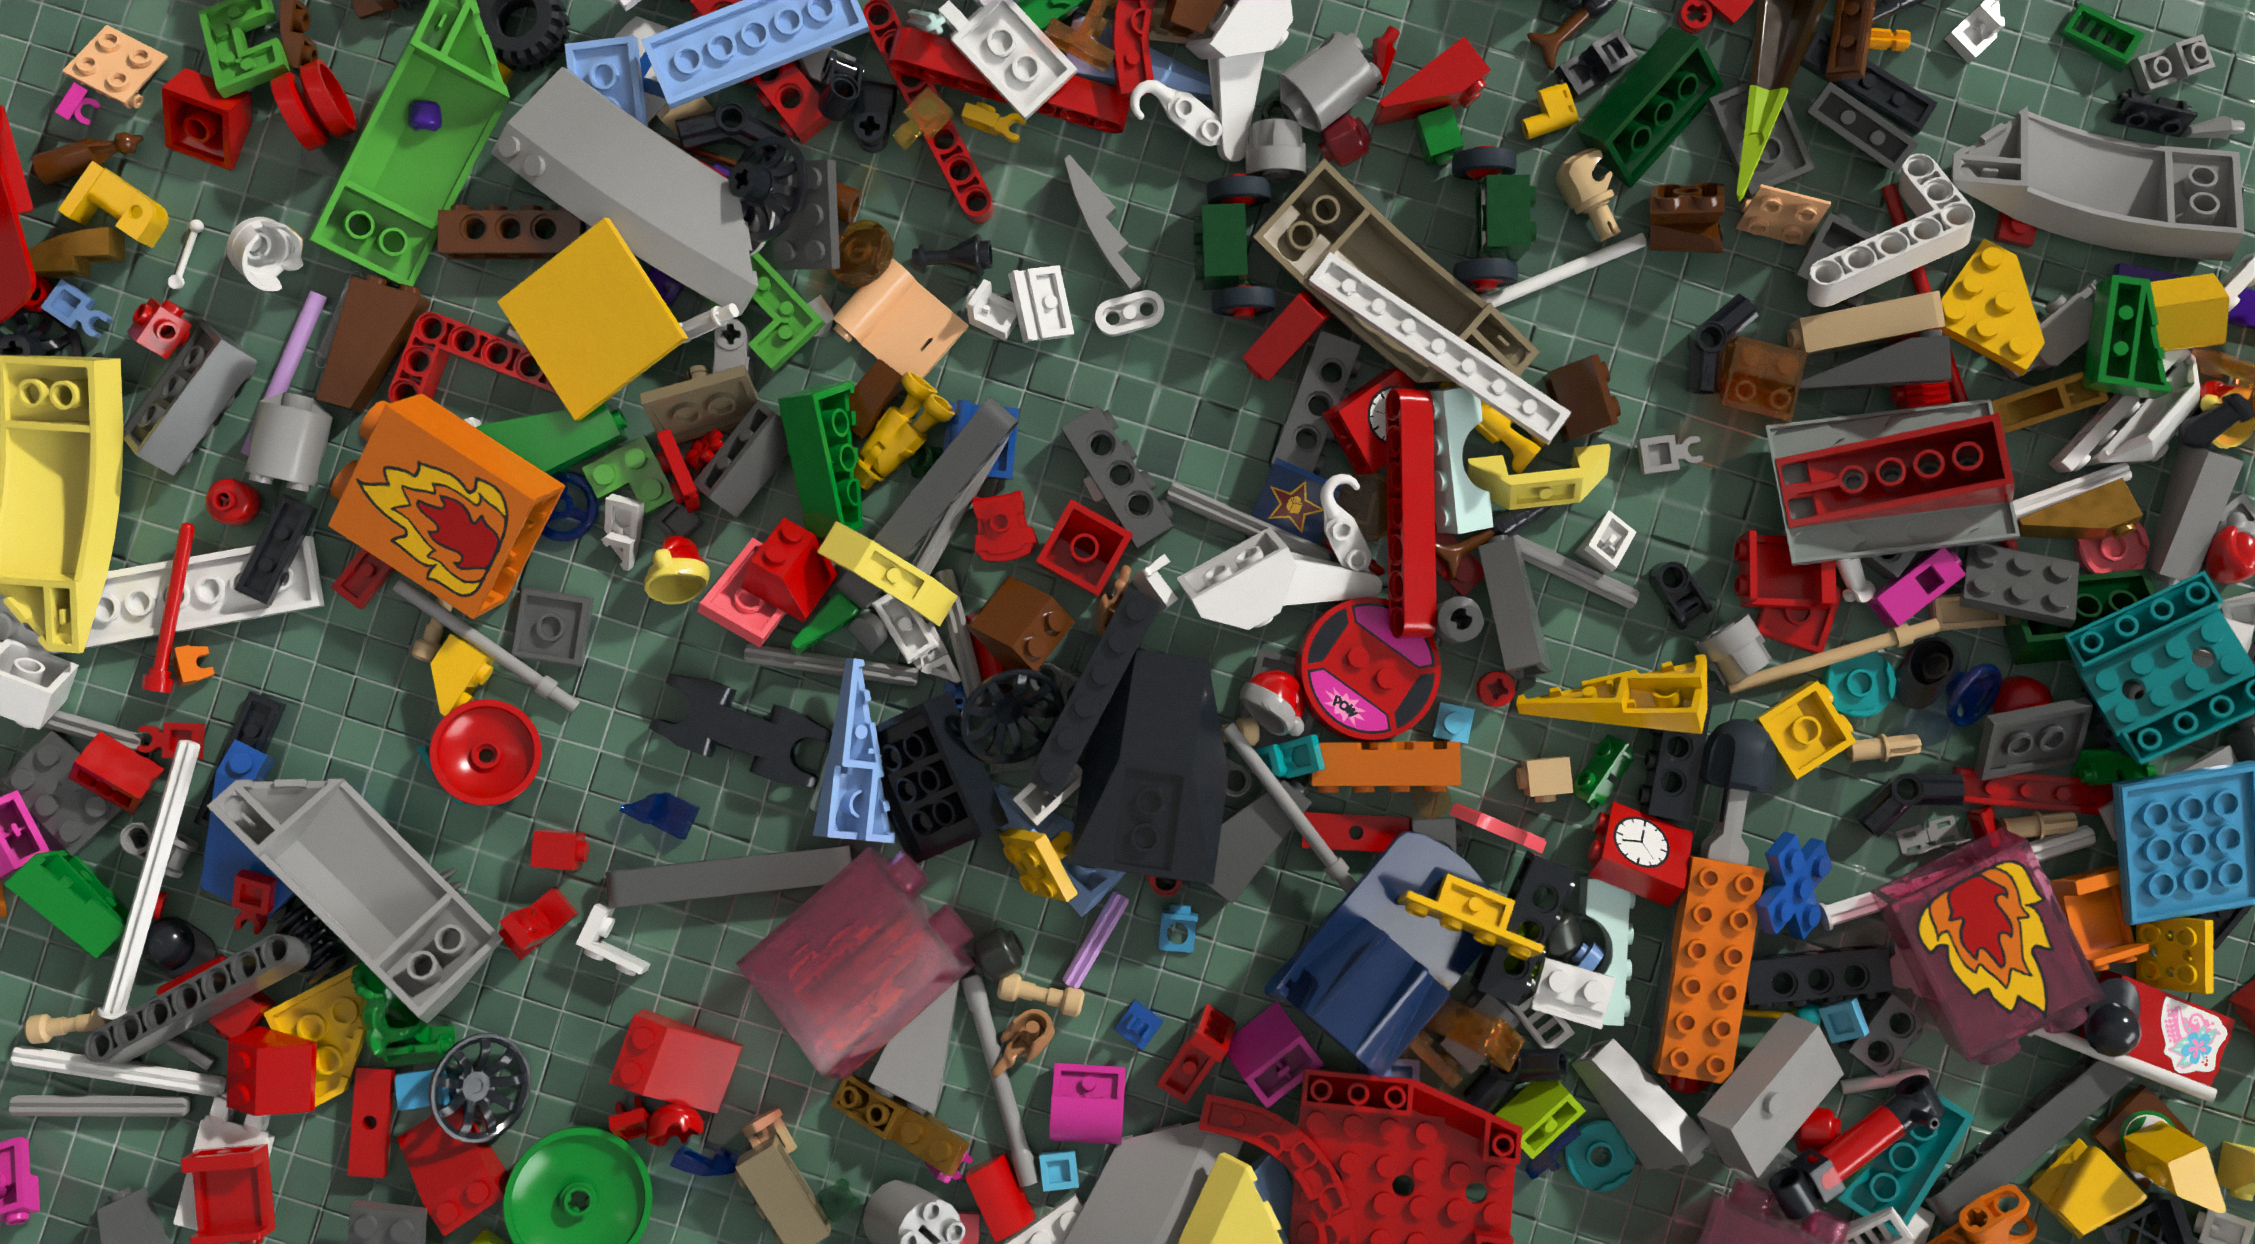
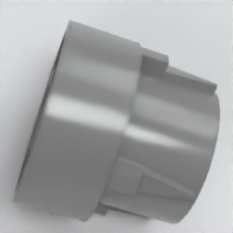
M1265 119L1253 123L1252 127H1249V144H1245V174L1266 178L1270 183L1291 182L1306 176V144L1302 143V126H1298L1296 121L1289 119Z
M1748 613L1722 624L1694 643L1700 655H1706L1708 668L1711 672H1716L1723 685H1732L1749 677L1769 663V659H1771L1763 645L1765 640Z

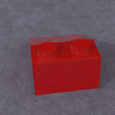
M1464 36L1380 100L1371 121L1375 126L1416 119L1419 115L1451 105L1453 110L1460 105L1465 109L1481 96L1480 92L1487 86L1485 80L1491 69Z
M642 1009L634 1014L609 1083L643 1096L687 1105L717 1114L719 1113L743 1045Z
M461 1105L455 1112L445 1117L448 1123L457 1130L463 1121V1106ZM433 1115L397 1138L422 1203L427 1208V1212L443 1236H446L504 1197L509 1174L487 1141L469 1143L452 1138L439 1127ZM473 1121L469 1133H481Z

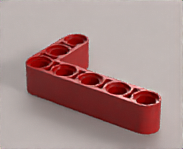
M434 312L422 314L415 322L388 391L391 403L404 399L405 393L412 388L415 389L416 395L422 393L433 399L451 354L558 395L542 370L536 376L530 377L528 375V367L535 361L528 348ZM441 323V334L437 338L431 339V328L435 324ZM473 335L475 338L473 348L464 352V340L468 336ZM507 348V359L502 364H497L495 361L497 352L500 349ZM423 356H428L429 364L427 368L419 372L417 369L419 359Z

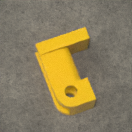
M94 161L89 164L58 208L59 212L85 226L97 209L101 208L118 220L115 225L117 228L136 241L151 248L154 247L168 225L167 211L159 203Z

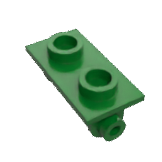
M1608 734L1604 741L1596 747L1594 755L1585 769L1577 775L1573 785V793L1570 794L1583 800L1586 805L1594 810L1599 805L1603 806L1616 786L1607 779L1608 776L1612 774L1620 780L1631 762L1634 761L1632 756L1635 750L1629 747L1627 742Z
M2092 749L2080 751L2071 775L2072 777H2079L2082 783L2095 786L2118 782L2119 778L2117 775H2120L2123 781L2156 776L2157 770L2154 765H2149V763L2140 766L2132 757L2121 756L2122 750L2113 752L2109 749Z
M455 1024L429 1027L430 1035L425 1043L417 1042L413 1038L388 1043L384 1051L377 1054L378 1059L384 1058L385 1067L437 1063L446 1051L456 1043Z

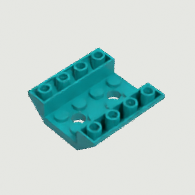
M2205 571L2064 636L2080 680L2115 739L2140 766L2255 714V665L2220 611L2224 601ZM2196 650L2208 651L2213 656V665L2207 668L2197 666L2192 660V653ZM2127 682L2140 684L2144 691L2143 697L2137 700L2126 698L2122 692V685Z

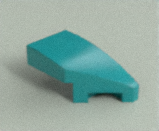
M1309 735L1281 744H1273L1255 749L1266 766L1277 777L1285 776L1290 779L1326 770L1317 735Z

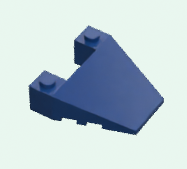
M235 739L216 770L212 801L236 780L264 782L276 759ZM210 811L200 887L232 902L235 875L241 869L277 878L274 907L267 915L268 920L296 894Z

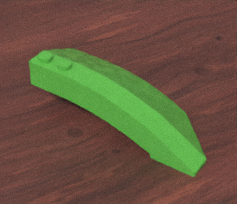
M429 0L379 93L306 239L307 242L399 285L414 286L438 237V210H450V206L454 205L506 104L511 99L497 66L498 61L488 34L486 35L476 0ZM417 100L436 102L441 109V128L437 129V131H414V129L410 128L408 125V107L411 102Z

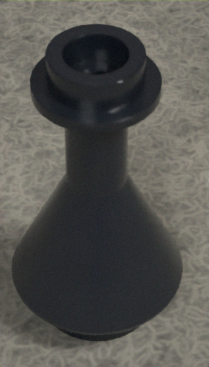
M975 234L949 250L925 251L924 245L920 244L919 248L912 249L914 270H920L921 273H925L927 265L950 264L977 276H982L984 269H992L993 266L991 241H982L981 236Z

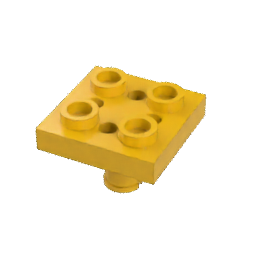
M1011 827L999 834L1005 846L1003 847V852L1006 858L1016 866L1021 875L1019 877L1020 884L1029 894L1064 902L1070 901L1078 894L1060 862L1070 853L1071 844L1069 843L1072 841V835L1068 831H1061L1051 841H1049L1044 833Z
M2179 917L2136 924V943H2149L2150 951L2137 955V981L2157 989L2199 994L2213 993V920ZM2170 931H2173V932H2174V933H2172L2173 939H2170V938H2172V937H2171V934H2169ZM2154 947L2157 948L2155 949L2156 956H2154L2152 953V949Z

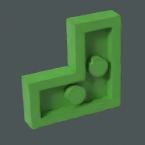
M645 435L582 467L588 482L599 500L631 485L637 499L645 502L644 512L647 515L670 504L674 500L669 484L672 483L667 474H663L656 458V453L648 437Z

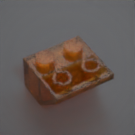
M1743 336L1733 338L1726 344L1722 360L1719 393L1720 406L1789 423L1792 422L1808 352Z

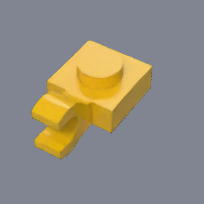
M966 102L961 114L964 125L996 137L998 134L1012 143H1019L1020 136L1009 130L1010 126L1014 123L1026 125V121L1018 113H1011L1006 117H1000L998 113H995L996 109L986 103L976 102V105Z

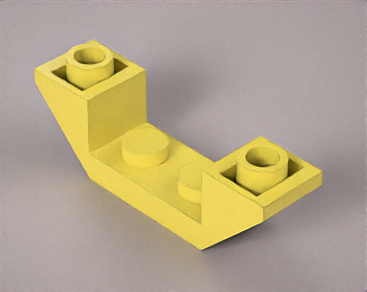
M1609 444L1574 447L1572 467L1570 469L1514 475L1508 474L1503 455L1470 458L1467 462V476L1475 486L1490 492L1492 502L1508 510L1580 503L1607 475L1611 448Z
M835 521L817 550L822 556L845 570L852 571L939 627L958 597L933 577L873 540Z

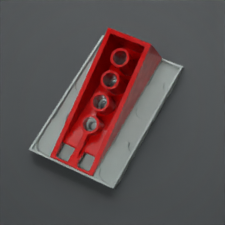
M1991 399L1765 425L1793 566L2020 538L2013 505L2014 479L2000 414H1994Z

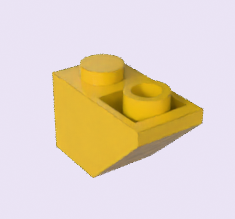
M450 634L430 663L439 710L444 716L456 707L474 701V697L471 695L479 684L483 685L489 679L494 670L491 666L494 662L492 658L457 634Z

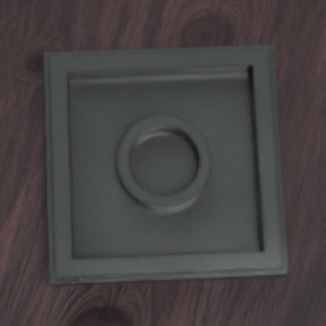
M521 587L510 654L521 659L583 668L594 598Z

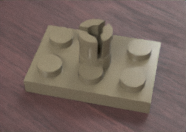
M704 365L690 367V372L685 371L684 382L640 394L641 405L656 433L670 429L676 444L703 437L713 429H718L722 432L736 428L756 402L760 400L745 365L728 368L713 373L709 367Z

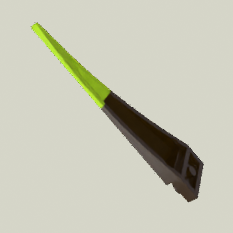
M1759 0L1748 106L1736 193L1739 202L1745 195L1827 0Z

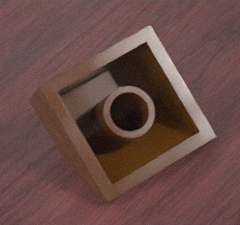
M1009 576L1006 577L966 627L1006 670L1030 669L1037 671L1075 621L1052 596Z

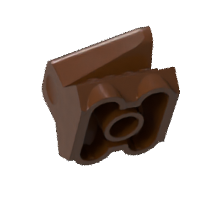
M1704 182L1693 185L1661 184L1651 186L1650 251L1723 253V235L1719 218L1724 213V184Z

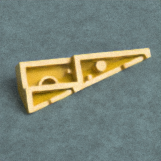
M1697 655L1694 658V662L1674 666L1672 661L1661 663V669L1646 673H1638L1634 669L1581 681V687L1561 691L1559 686L1549 688L1548 695L1527 699L1524 694L1518 695L1516 701L1518 713L1702 734L1707 714L1706 655Z

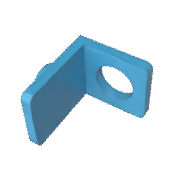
M1170 904L1169 909H1162L1159 935L1160 950L1187 953L1194 951L1198 913L1191 911L1190 905ZM1180 923L1187 928L1188 937L1183 943L1175 944L1168 939L1167 930L1172 924Z
M435 1068L397 1074L394 1077L398 1110L403 1111L430 1106L429 1086ZM445 1069L441 1076L443 1078H447V1073ZM438 1087L439 1104H443V1107L450 1103L449 1089Z

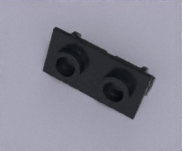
M2128 89L2127 91L2119 92L2116 104L2121 105V107L2111 119V123L2180 138L2198 116V113L2192 112V106L2187 105V102L2184 100L2178 101L2159 96L2156 103H2152L2151 94Z

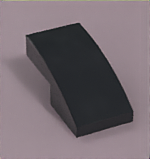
M1619 28L1592 43L1585 51L1559 65L1554 72L1559 80H1564L1567 83L1574 100L1633 62L1637 55Z

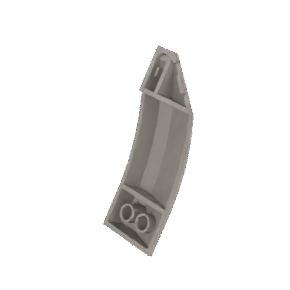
M561 67L507 122L491 152L492 155L589 226L593 227L603 218H610L634 255L722 307L730 303L735 304L739 311L738 316L743 314L759 285L757 273L752 271L749 251L753 250L748 222L744 221L741 202L744 199L736 197L730 192L729 180L638 121L565 67Z
M2027 106L2017 112L2014 119L2006 124H1998L1981 135L1978 142L1968 148L1962 147L1953 153L1951 182L1957 189L2015 220L2081 242L2150 255L2230 262L2245 234L2240 152L2170 147L2122 140L2055 122L2029 112Z
M275 779L274 781L264 782L236 780L207 805L418 1018L426 1023L431 1021L457 996L503 940L344 779H328V781Z
M1200 1121L1186 1125L1181 1123L1154 1129L1152 1133L1133 1137V1135L1122 1137L1121 1145H1116L1062 1244H1178L1218 1155L1225 1152L1236 1158L1244 1141L1200 1131L1198 1129Z

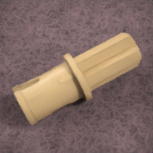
M1878 734L1877 738L1856 740L1854 744L1846 748V755L1850 763L1875 759L1888 762L1889 758L1918 755L1921 752L1922 744L1917 734L1886 737L1885 734Z
M2035 811L2031 816L2001 818L2000 830L2005 841L2027 837H2036L2038 840H2042L2045 838V835L2072 833L2078 827L2076 814L2072 811L2041 814L2039 811Z

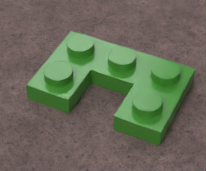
M225 0L198 11L216 89L223 98L230 97L290 72L284 47L277 37L251 48L247 46L245 32L277 20L272 0Z
M757 252L750 259L752 271L757 273L759 286L750 302L755 300L773 321L748 345L775 372L826 323ZM702 295L712 307L720 306Z

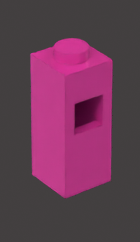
M1931 549L1904 569L1898 578L1891 579L1879 588L1874 596L1867 601V604L1886 628L1899 627L1966 575L1960 567L1962 562L1957 554L1950 549Z

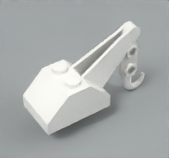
M1224 0L1204 33L1188 41L1185 46L1201 60L1208 59L1213 112L1188 92L1169 88L1156 80H1145L1139 83L1132 91L1130 107L1133 114L1139 120L1144 118L1139 102L1142 95L1152 93L1161 102L1168 118L1203 146L1216 145L1219 156L1225 161L1237 162L1245 157V144L1248 143L1249 127H1251L1265 51L1279 48L1287 39L1289 34L1287 29L1293 21L1291 0Z
M1338 474L1329 478L1321 488L1320 500L1324 509V532L1339 563L1290 552L1288 546L1269 527L1177 577L1184 594L1200 617L1249 630L1253 627L1259 628L1268 624L1273 619V616L1281 612L1282 607L1285 605L1378 596L1382 590V581L1373 571L1368 569L1371 562V552L1355 519L1341 508L1333 497L1335 488L1340 484H1349L1354 490H1358L1360 485L1357 480L1350 475Z

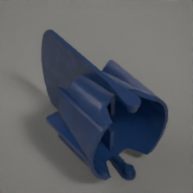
M1403 831L1391 841L1304 945L1267 982L1264 993L1269 997L1275 996L1280 1001L1286 998L1345 1051H1350L1363 1062L1360 1067L1362 1074L1376 1075L1382 1080L1386 1072L1449 999V991L1485 948V944L1474 940V934L1462 929L1460 932L1451 931L1440 926V920L1428 915L1426 918H1421L1409 914L1405 911L1406 906L1397 903L1399 895L1408 890L1435 901L1443 876L1446 874H1451L1487 890L1489 888L1471 865L1447 846L1420 832Z

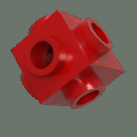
M151 297L146 304L143 303L136 309L132 318L133 323L127 330V333L135 342L168 360L175 348L181 347L186 342L190 334L189 328L192 325L182 316L185 313L184 309L168 299H165L162 304Z

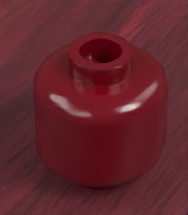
M1345 114L1321 131L1323 141L1318 144V147L1325 160L1328 162L1334 160L1339 167H1346L1365 156L1369 152L1368 143L1373 140L1360 116L1355 119L1352 115Z

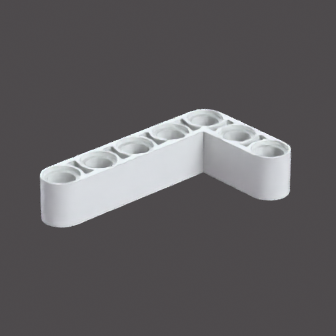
M1925 154L1910 155L1903 163L1898 191L1917 218L1815 262L1810 268L1807 297L1812 304L1819 307L1832 306L1960 250L1969 243L1975 220V211L1930 156Z

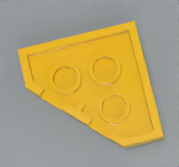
M1984 238L1941 299L1946 326L1939 330H1942V333L1945 335H1950V338L2024 376L2042 350L2045 341L2017 255Z
M357 965L263 1013L271 1029L317 1042L315 1107L349 1089L366 1037V1030L362 1026L360 1019L361 997L355 993L354 984L351 983L352 970Z

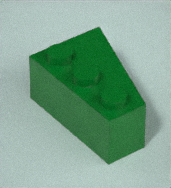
M2112 274L2096 283L2082 389L2156 399L2172 392L2170 381L2166 380L2163 365L2165 354L2164 348L2160 347L2156 329L2159 323L2150 279Z
M66 850L36 853L4 883L12 892L74 940L82 951L96 959L110 956L120 948L130 910L78 856H71Z

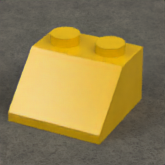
M2162 1120L2123 1137L2127 1149L2125 1157L2133 1171L2144 1175L2157 1186H2162L2178 1197L2219 1214L2226 1211L2206 1145Z

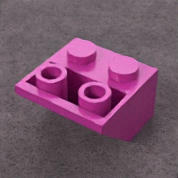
M18 790L0 797V881L13 876L34 854L50 852Z
M1275 1001L1235 1032L1226 1053L1266 1109L1302 1082L1304 1068L1317 1070L1324 1064L1319 1054L1278 1001Z

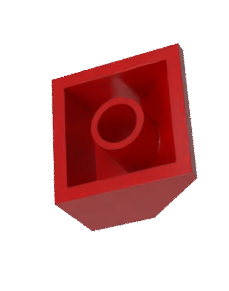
M185 68L161 87L166 148L231 171L236 166L252 124L251 91L245 90L223 98L216 89L214 78Z
M1070 499L1036 559V566L1098 600L1129 544L1133 533Z
M784 517L750 560L741 588L804 623L835 581L838 574L831 561L817 552L821 544L816 535Z
M263 1026L255 1027L228 1039L226 1107L253 1116L303 1113L315 1110L317 1042Z

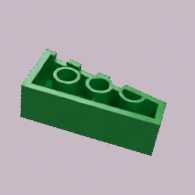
M854 380L820 384L778 399L780 417L783 421L788 443V453L791 457L795 475V486L798 490L802 507L803 522L806 525V530L815 534L817 538L826 537L835 521L854 531L863 527L860 480L854 478V469L857 461H859L858 447L852 446L851 426H856V411H850L849 394L854 393Z

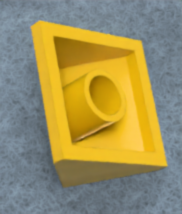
M2214 273L2150 282L2159 323L2156 329L2160 347L2164 348V352L2226 343L2230 297Z

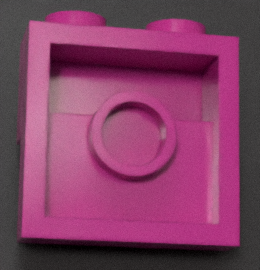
M20 1136L0 1142V1223L5 1222L6 1225L23 1224L29 1221V1214L40 1212L38 1176L30 1174L29 1139Z

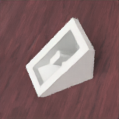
M1608 510L1574 553L1602 574L1613 572L1619 565L1636 531Z
M1077 763L1075 764L1058 797L1030 783L1012 800L1037 826L1080 787L1083 770Z

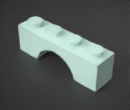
M1459 385L1429 390L1433 400L1434 493L1437 532L1462 534L1493 527L1490 492L1478 488L1470 481L1464 470L1462 459L1463 446L1468 434L1482 421L1481 401Z
M1580 876L1579 912L1590 917L1599 926L1605 940L1604 958L1595 972L1616 978L1602 1024L1624 1026V1017H1628L1630 1013V997L1625 995L1626 981H1630L1632 976V962L1630 959H1627L1628 945H1632L1634 938L1633 924L1629 923V909H1634L1636 894L1593 877Z

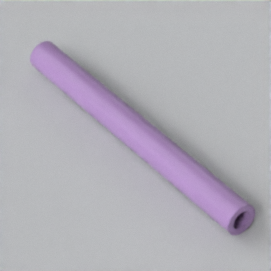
M311 290L309 291L263 399L287 392L327 297ZM253 423L240 453L249 456L250 437Z

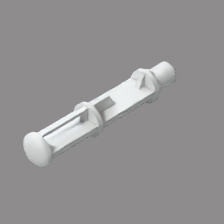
M730 303L724 307L715 306L707 312L685 322H680V326L688 337L683 343H688L705 333L726 326L728 320L739 315L736 305Z

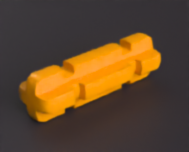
M1872 28L1869 49L1887 50L1890 47L1891 51L1903 52L1910 46L1911 34L1908 30H1896L1892 33L1891 29Z

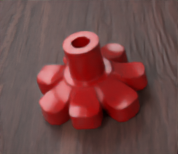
M713 429L701 438V442L695 440L691 446V451L685 456V461L697 470L704 463L710 462L724 444L721 440L723 434L718 429Z

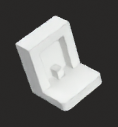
M985 279L978 289L974 288L969 293L965 303L969 324L1006 341L1018 323L1015 304L992 293L991 282Z
M2207 1209L2206 1213L2198 1212L2193 1232L2200 1234L2198 1242L2202 1244H2249L2255 1222L2226 1211L2219 1214Z

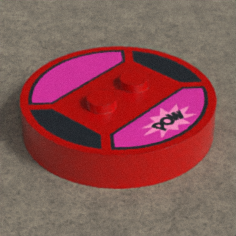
M1378 597L1351 599L1319 615L1304 633L1298 646L1295 660V678L1301 685L1304 705L1308 712L1328 731L1355 741L1387 739L1412 728L1425 716L1433 704L1441 677L1440 656L1433 636L1425 638H1395L1391 634L1389 626V600Z

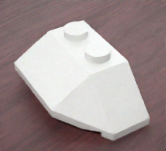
M2190 353L2181 364L2176 367L2171 366L2165 372L2166 380L2170 381L2172 392L2156 399L2142 397L2138 401L2141 404L2139 409L2125 420L2122 418L2113 427L2116 433L2112 438L2101 446L2097 444L2089 453L2091 459L2085 465L2086 467L2110 466L2126 462L2128 465L2147 461L2155 462L2168 451L2169 445L2167 443L2174 435H2178L2180 424L2185 419L2191 417L2199 408L2200 382L2196 357Z

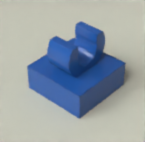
M1134 999L1114 1027V1030L1138 1048L1144 1050L1164 1020Z

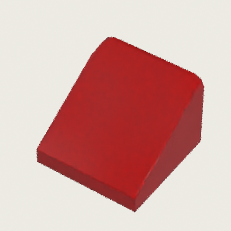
M1987 805L1968 811L1967 817L1976 844L1989 848L1997 847L2003 837L1993 806Z

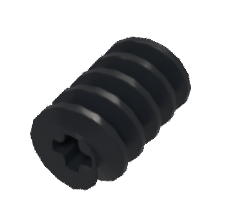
M305 904L278 920L275 925L282 924L275 931V934L301 937L309 941L312 950L311 958L308 964L300 969V972L313 971L307 979L308 984L313 985L334 974L347 964H340L339 962L346 951L332 952L331 949L338 939L324 940L323 937L330 928L328 926L316 928L315 925L319 922L320 918L317 915L309 917L308 912L311 909Z

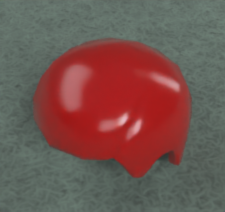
M2016 675L2004 678L1995 687L1991 702L1994 714L2050 704L2053 703V696L2049 688L2039 680Z
M666 1104L657 1108L650 1115L645 1141L650 1145L663 1147L670 1137L677 1136L681 1143L684 1144L692 1134H703L704 1121L695 1109L687 1105Z

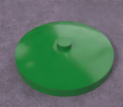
M575 1126L557 1130L531 1145L522 1154L510 1173L504 1193V1218L508 1233L514 1244H637L647 1227L651 1214L653 1200L651 1179L638 1152L627 1141L615 1136L612 1132L591 1126Z

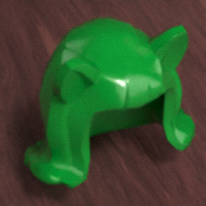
M362 960L357 963V966L352 970L351 983L354 984L355 993L361 997L360 1019L362 1026L366 1030V1042L372 1055L383 1052L388 1043H395L410 1038L420 1043L427 1042L430 1035L428 1023L418 1018Z

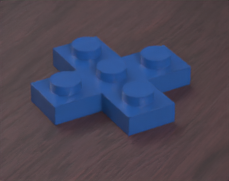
M1783 832L1765 853L1773 883L1754 905L1763 932L1777 935L1787 923L1791 937L1804 940L1822 918L1814 889L1832 869L1831 860L1828 856L1824 840L1810 838L1801 849L1797 834Z

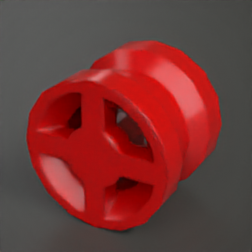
M1488 672L1478 679L1475 692L1483 704L1501 707L1513 699L1515 684L1513 679L1504 672Z

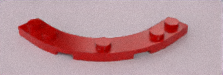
M1156 0L1117 1L1112 23L1111 50L1118 98L1131 97L1133 89L1139 83L1145 80H1154L1149 48V28ZM1146 93V94H1144V95H1142V96H1148V95H1153V94H1152V93Z
M1206 1093L1198 1128L1200 1131L1250 1143L1274 1156L1295 1176L1311 1202L1317 1220L1320 1244H1358L1356 1222L1345 1187L1327 1157L1306 1134L1284 1118L1262 1107Z

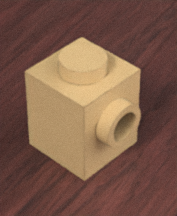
M1560 756L1521 760V768L1516 769L1518 789L1524 790V796L1534 797L1535 803L1556 801V794L1573 793L1570 757Z

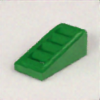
M2082 3L2078 4L2060 32L2062 37L2119 72L2123 71L2145 35ZM2084 17L2089 22L2083 32L2080 33L2076 31V28ZM2098 26L2101 30L2095 40L2088 37L2094 27ZM2109 33L2113 36V39L2106 46L2102 44V41ZM2120 41L2126 44L2121 52L2115 50Z
M840 592L836 593L791 641L790 652L794 656L801 654L853 622L858 617L859 609Z

